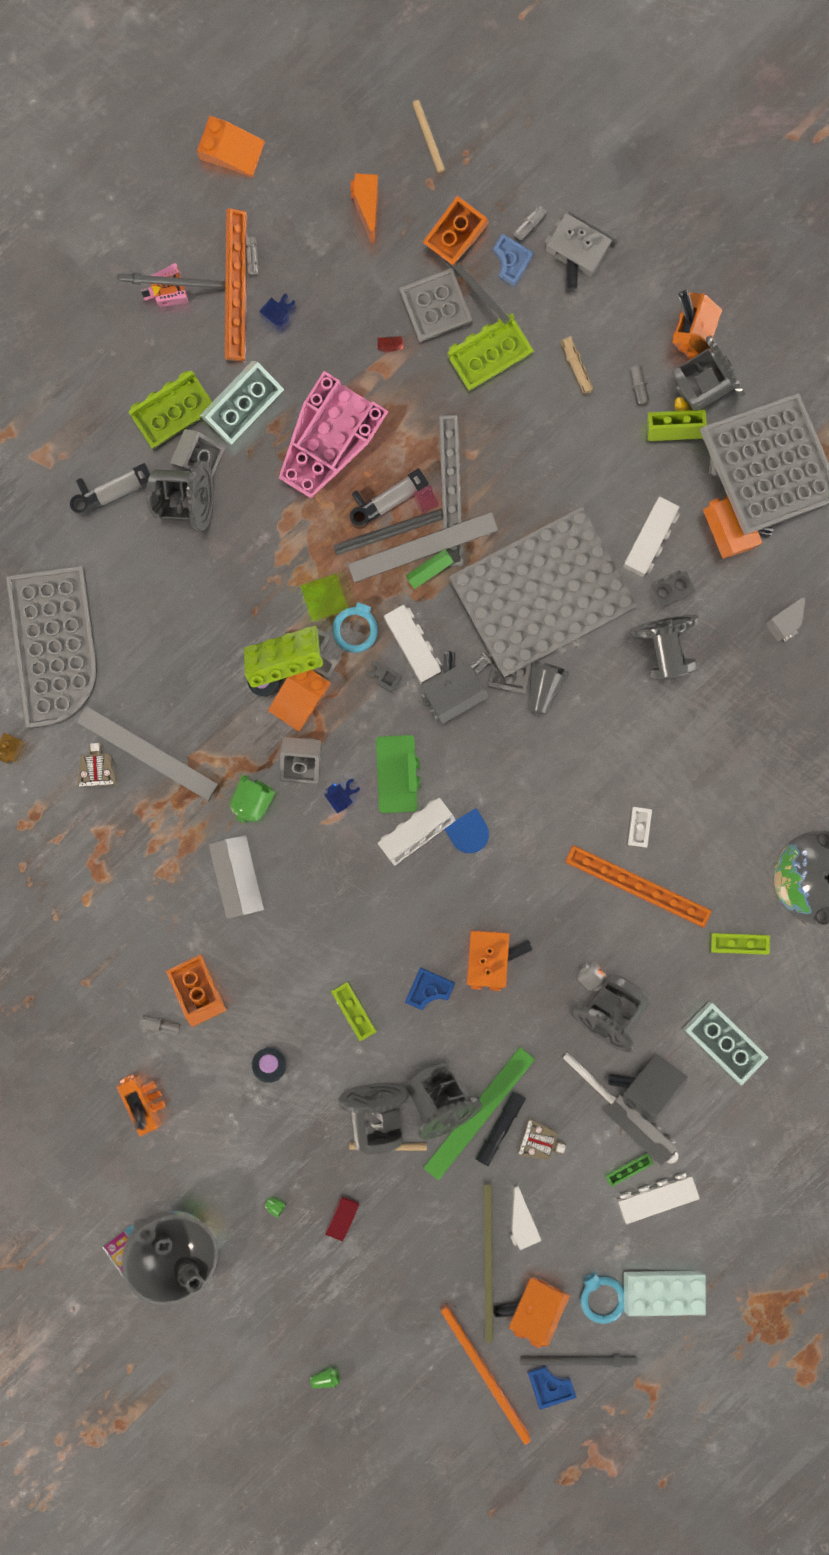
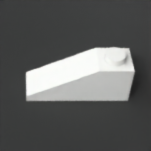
M515 1184L513 1189L511 1225L513 1234L510 1237L514 1246L518 1245L519 1249L522 1250L540 1242L541 1238L518 1184Z

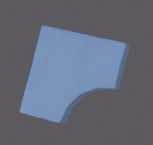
M503 233L492 250L501 262L499 277L516 286L535 252Z

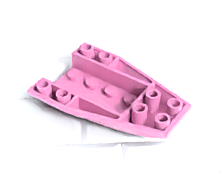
M323 371L303 403L279 479L312 498L369 444L389 411L373 401L369 402L342 385L340 380Z

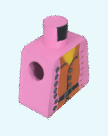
M176 263L151 275L181 278ZM151 284L152 287L141 290L144 301L155 298L159 307L189 303L184 286Z

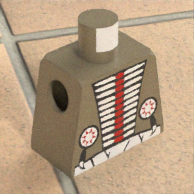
M101 743L89 744L90 755H81L78 787L117 785L111 755L101 753Z
M528 1117L518 1149V1155L550 1160L552 1151L563 1155L566 1143L556 1140L557 1131Z

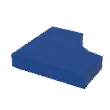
M420 967L405 1003L423 1010L433 1000H448L455 982Z
M546 1365L527 1371L540 1410L577 1398L570 1377H556L549 1372Z

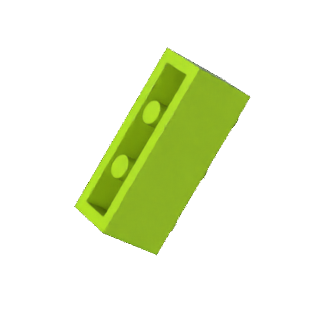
M706 410L648 412V441L703 439L700 429L707 426Z

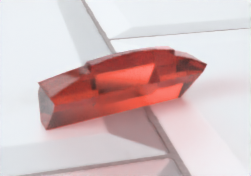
M402 336L377 338V350L391 352L403 348Z

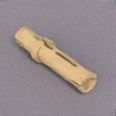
M572 337L562 340L560 343L567 355L566 360L570 362L583 394L593 391L595 388L590 381L580 357L581 353L577 351Z

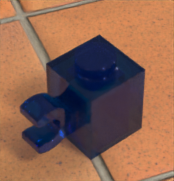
M287 294L281 297L279 303L271 297L259 311L260 317L277 331L280 328L283 329L289 323L290 316L287 310L294 308L296 304L294 300L290 304L285 303V300L288 298Z
M353 779L347 781L345 790L340 784L336 786L335 783L325 789L327 793L324 795L337 814L353 804L349 796L360 790L359 787L355 790L350 789V784L354 782Z

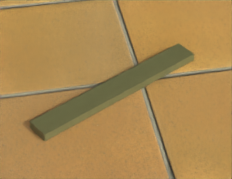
M483 1182L485 1342H492V1184L490 1182Z

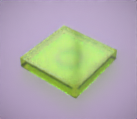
M337 574L300 585L312 622L339 614L348 608Z

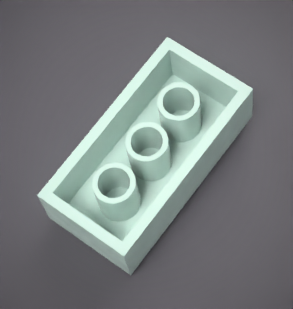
M252 360L200 416L225 442L232 445L284 389L259 362Z
M708 1002L683 1028L740 1085H743L768 1059V1056L711 1002Z
M701 1271L624 1272V1312L628 1316L706 1315L705 1274Z

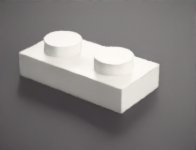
M632 807L627 845L647 848L652 809Z

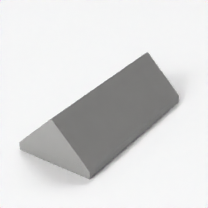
M247 836L209 844L226 919L264 910Z

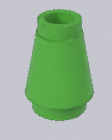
M329 1368L310 1377L311 1387L313 1389L335 1388L336 1385L340 1384L338 1370Z

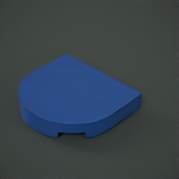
M477 808L460 817L444 829L454 846L464 853L480 851L489 839L488 827Z

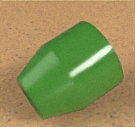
M269 1198L264 1205L268 1212L276 1218L281 1215L286 1207L285 1204L274 1198Z

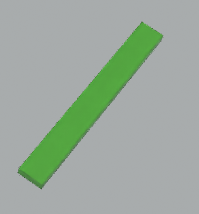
M521 1047L518 1048L478 1098L482 1102L480 1111L465 1124L449 1134L423 1167L437 1180L442 1177L534 1062L535 1058Z

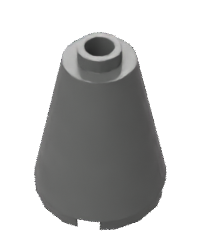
M533 661L529 708L533 709L532 713L543 716V713H548L567 680L570 671H565L561 667L548 663L541 665L539 661Z

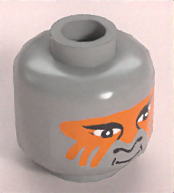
M584 963L579 968V982L588 991H598L603 987L606 982V973L597 963Z

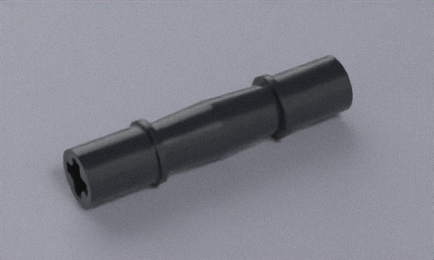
M515 1091L511 1093L487 1140H484V1144L475 1158L477 1161L486 1166L490 1165L497 1150L500 1149L499 1145L508 1133L514 1118L518 1117L517 1115L526 1100L524 1096Z

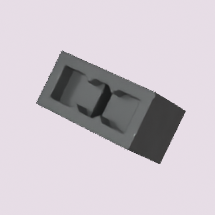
M679 570L670 574L671 578L665 581L661 578L653 582L654 586L650 588V592L659 610L696 592L687 571L681 573ZM682 580L685 583V589L677 588L676 581ZM660 588H665L668 591L667 597L659 595L658 591Z

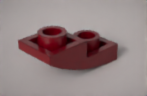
M341 1196L334 1209L333 1217L325 1230V1235L343 1242L355 1217L359 1203Z

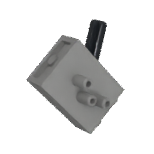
M566 213L563 218L560 217L556 222L555 228L557 229L554 234L550 233L545 241L547 244L545 251L567 263L566 288L574 290L578 287V271L591 278L610 247L612 240Z

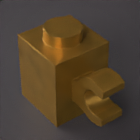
M3 733L0 739V761L8 764L10 761L16 762L25 741Z

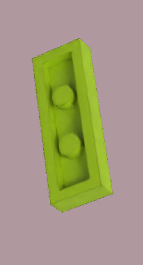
M711 933V952L769 955L770 935Z
M348 982L331 991L360 1042L377 1032Z

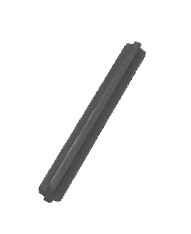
M435 510L335 544L334 550L336 555H340L443 519L440 510Z

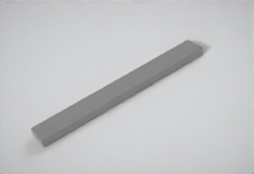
M458 415L439 416L443 530L462 523ZM463 544L448 549L447 552L454 561L448 567H463Z
M491 512L350 563L348 566L354 583L437 554L444 549L448 550L497 532L498 528Z
M88 706L85 707L77 721L80 725L208 801L218 786L214 781Z

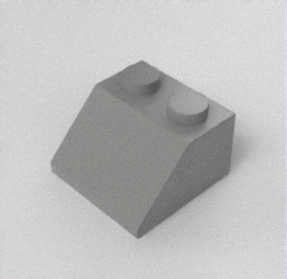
M184 429L170 464L182 471H191V468H193L197 461H206L210 466L213 477L225 447L198 431Z
M804 597L765 623L777 642L782 639L786 642L798 634L796 630L802 624L805 606Z
M283 737L280 752V781L318 784L321 740Z

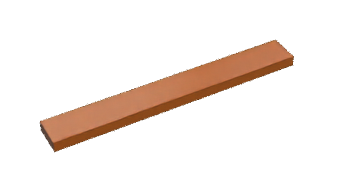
M228 208L226 210L225 360L243 362L245 361L246 211Z
M572 845L565 860V863L703 928L712 910L575 845Z
M444 1304L440 1307L442 1315L519 1437L526 1445L531 1440L530 1434L448 1304Z

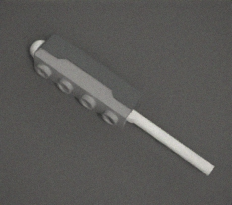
M568 1052L563 1056V1059L609 1102L603 1111L661 1166L665 1162L669 1164L677 1162L679 1156L676 1151L677 1148L674 1146L676 1141L668 1134L666 1136L661 1134L659 1131L662 1128L659 1125L644 1120L636 1110L629 1109L623 1102L624 1095L621 1096L618 1093L616 1096H613Z

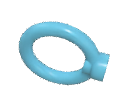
M357 602L356 607L347 608L337 615L333 623L332 632L334 640L343 650L359 653L369 649L374 644L378 635V625L376 619L370 613L372 607ZM350 615H359L369 622L370 635L360 645L348 644L341 637V623Z
M596 1273L585 1277L583 1280L585 1288L581 1294V1307L584 1314L590 1320L601 1324L610 1323L618 1319L624 1311V1289L622 1285L612 1278L598 1277ZM601 1285L611 1286L616 1290L619 1297L617 1308L611 1314L605 1316L595 1314L590 1309L588 1303L591 1291L598 1289Z

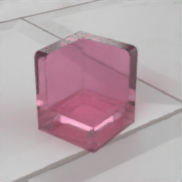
M431 485L414 493V500L421 514L439 507Z

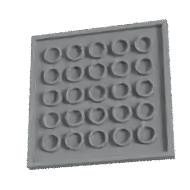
M799 393L700 429L744 535L829 504V462Z

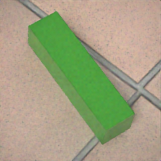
M444 549L407 574L406 577L415 589L454 561L447 550Z
M645 1152L605 1174V1177L610 1186L613 1187L654 1163L649 1154Z

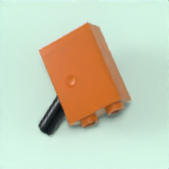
M537 1277L530 1278L519 1304L495 1306L493 1313L497 1318L513 1317L509 1329L514 1331L513 1334L522 1339L525 1337L531 1340L530 1344L541 1348V1346H549L570 1295Z

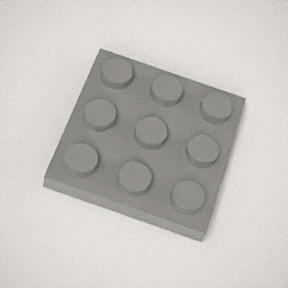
M452 268L399 288L419 343L473 322Z

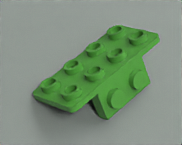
M412 735L377 737L379 811L381 813L415 812L417 810V788L421 787L420 776H416V769H420L419 757H415L414 737Z

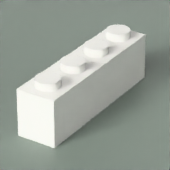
M660 496L658 497L623 565L624 568L642 577L646 573L650 574L654 566L652 560L654 556H659L663 548L660 546L662 540L668 539L672 531L669 527L672 522L676 523L680 515L677 512L679 506Z
M402 605L384 615V619L417 678L423 684L441 674L440 668L443 666L438 657L434 658L431 654L433 648L429 641L425 642L421 635L424 632L420 625H415L412 618H414L411 609H406Z
M440 798L434 799L427 804L426 808L415 812L407 822L400 823L392 833L384 835L380 842H378V845L395 866L456 820Z
M680 1173L673 1180H660L657 1182V1185L640 1187L638 1192L632 1194L630 1191L620 1195L617 1202L624 1222L629 1224L700 1198L692 1176Z

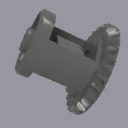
M711 335L706 337V342L710 348L672 371V375L678 383L676 387L684 401L688 400L694 411L701 410L733 389L738 396L742 397L745 395L742 386L733 372L735 370L727 356L724 357ZM712 361L715 362L725 378L720 383L711 368L702 373L704 371L703 367ZM696 371L702 373L694 378L702 391V394L696 396L686 379Z
M197 461L193 468H191V471L153 470L148 478L146 488L147 508L151 516L154 518L189 519L195 530L203 531L207 528L212 515L214 499L213 477L209 464L206 461ZM178 491H181L180 500H184L187 496L189 508L183 507L181 502L177 503V507H169L170 498Z
M698 615L664 618L630 629L631 636L633 635L635 638L644 637L645 639L653 638L658 664L652 666L653 669L650 673L652 679L677 678L692 673L698 668L696 659H685L680 632L697 625L699 622Z
M612 975L609 976L589 1007H584L583 1005L576 1006L573 1010V1015L583 1027L603 1042L618 1050L631 1052L634 1048V1043L629 1034L650 1005V1000L640 988L620 976ZM622 997H625L636 1006L632 1016L626 1012L624 1013L623 1018L628 1020L624 1028L613 1020L615 1006L619 1009L622 1008Z
M437 1064L421 1071L406 1086L424 1121L418 1129V1135L422 1140L437 1138L455 1130L473 1118L482 1108V1102L478 1098H466L448 1064Z
M389 1083L369 1084L350 1089L339 1097L340 1107L351 1113L354 1143L358 1151L365 1154H382L396 1150L403 1144L399 1106L406 1103L409 1098V1092L404 1086ZM364 1114H373L382 1121L371 1123V1127L378 1131H373L374 1133L371 1134L366 1133V1127L370 1126V1123L365 1121Z

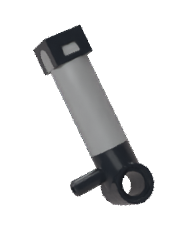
M145 463L134 467L133 471L88 491L83 478L77 479L76 483L81 494L71 498L70 508L78 516H87L91 511L139 488H146L150 476L148 467ZM79 502H85L83 509L78 510L76 508Z
M418 468L408 474V477L366 503L359 491H354L352 496L359 507L354 508L350 513L351 524L357 529L365 528L368 523L416 493L419 494L429 488L428 481ZM357 514H363L365 519L362 522H357L354 520V517Z

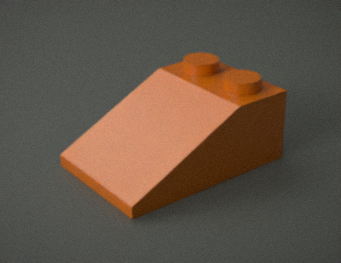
M209 115L197 153L201 160L253 177L265 141L227 121Z
M355 173V180H351L350 185L351 198H354L355 207L370 242L375 243L378 175Z
M456 196L425 238L423 244L451 265H454L489 224L488 218L459 196Z
M312 670L287 677L269 707L268 712L300 732L331 686V683Z
M201 954L166 971L185 1018L191 1027L227 1011Z

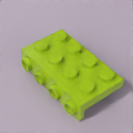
M513 313L507 315L510 318L508 323L504 324L498 318V322L491 325L489 323L485 325L480 333L476 335L473 333L465 338V342L460 345L456 343L449 348L447 357L469 392L534 353L531 345L514 320Z
M193 371L181 373L178 376L179 379L174 382H167L163 385L162 390L157 393L156 391L150 393L146 400L141 403L137 402L130 407L128 413L153 450L201 420L202 417L200 415L212 403V400Z
M316 626L306 627L302 630L287 633L283 636L268 639L265 642L244 648L245 676L251 687H258L323 665Z

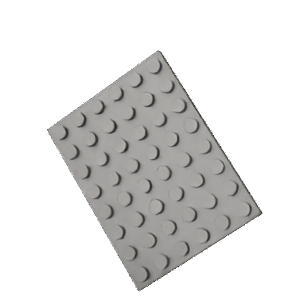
M583 506L449 576L452 585L503 678L637 607Z

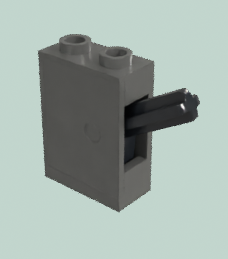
M656 1054L637 1078L610 1074L608 1085L628 1088L623 1097L625 1105L629 1109L640 1113L644 1120L655 1124L686 1085L688 1076Z

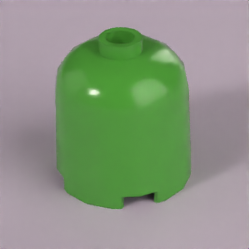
M242 775L230 800V809L237 815L235 819L246 824L247 821L257 822L264 816L277 791L271 790L272 787L257 779L255 782H252L248 779L249 776Z

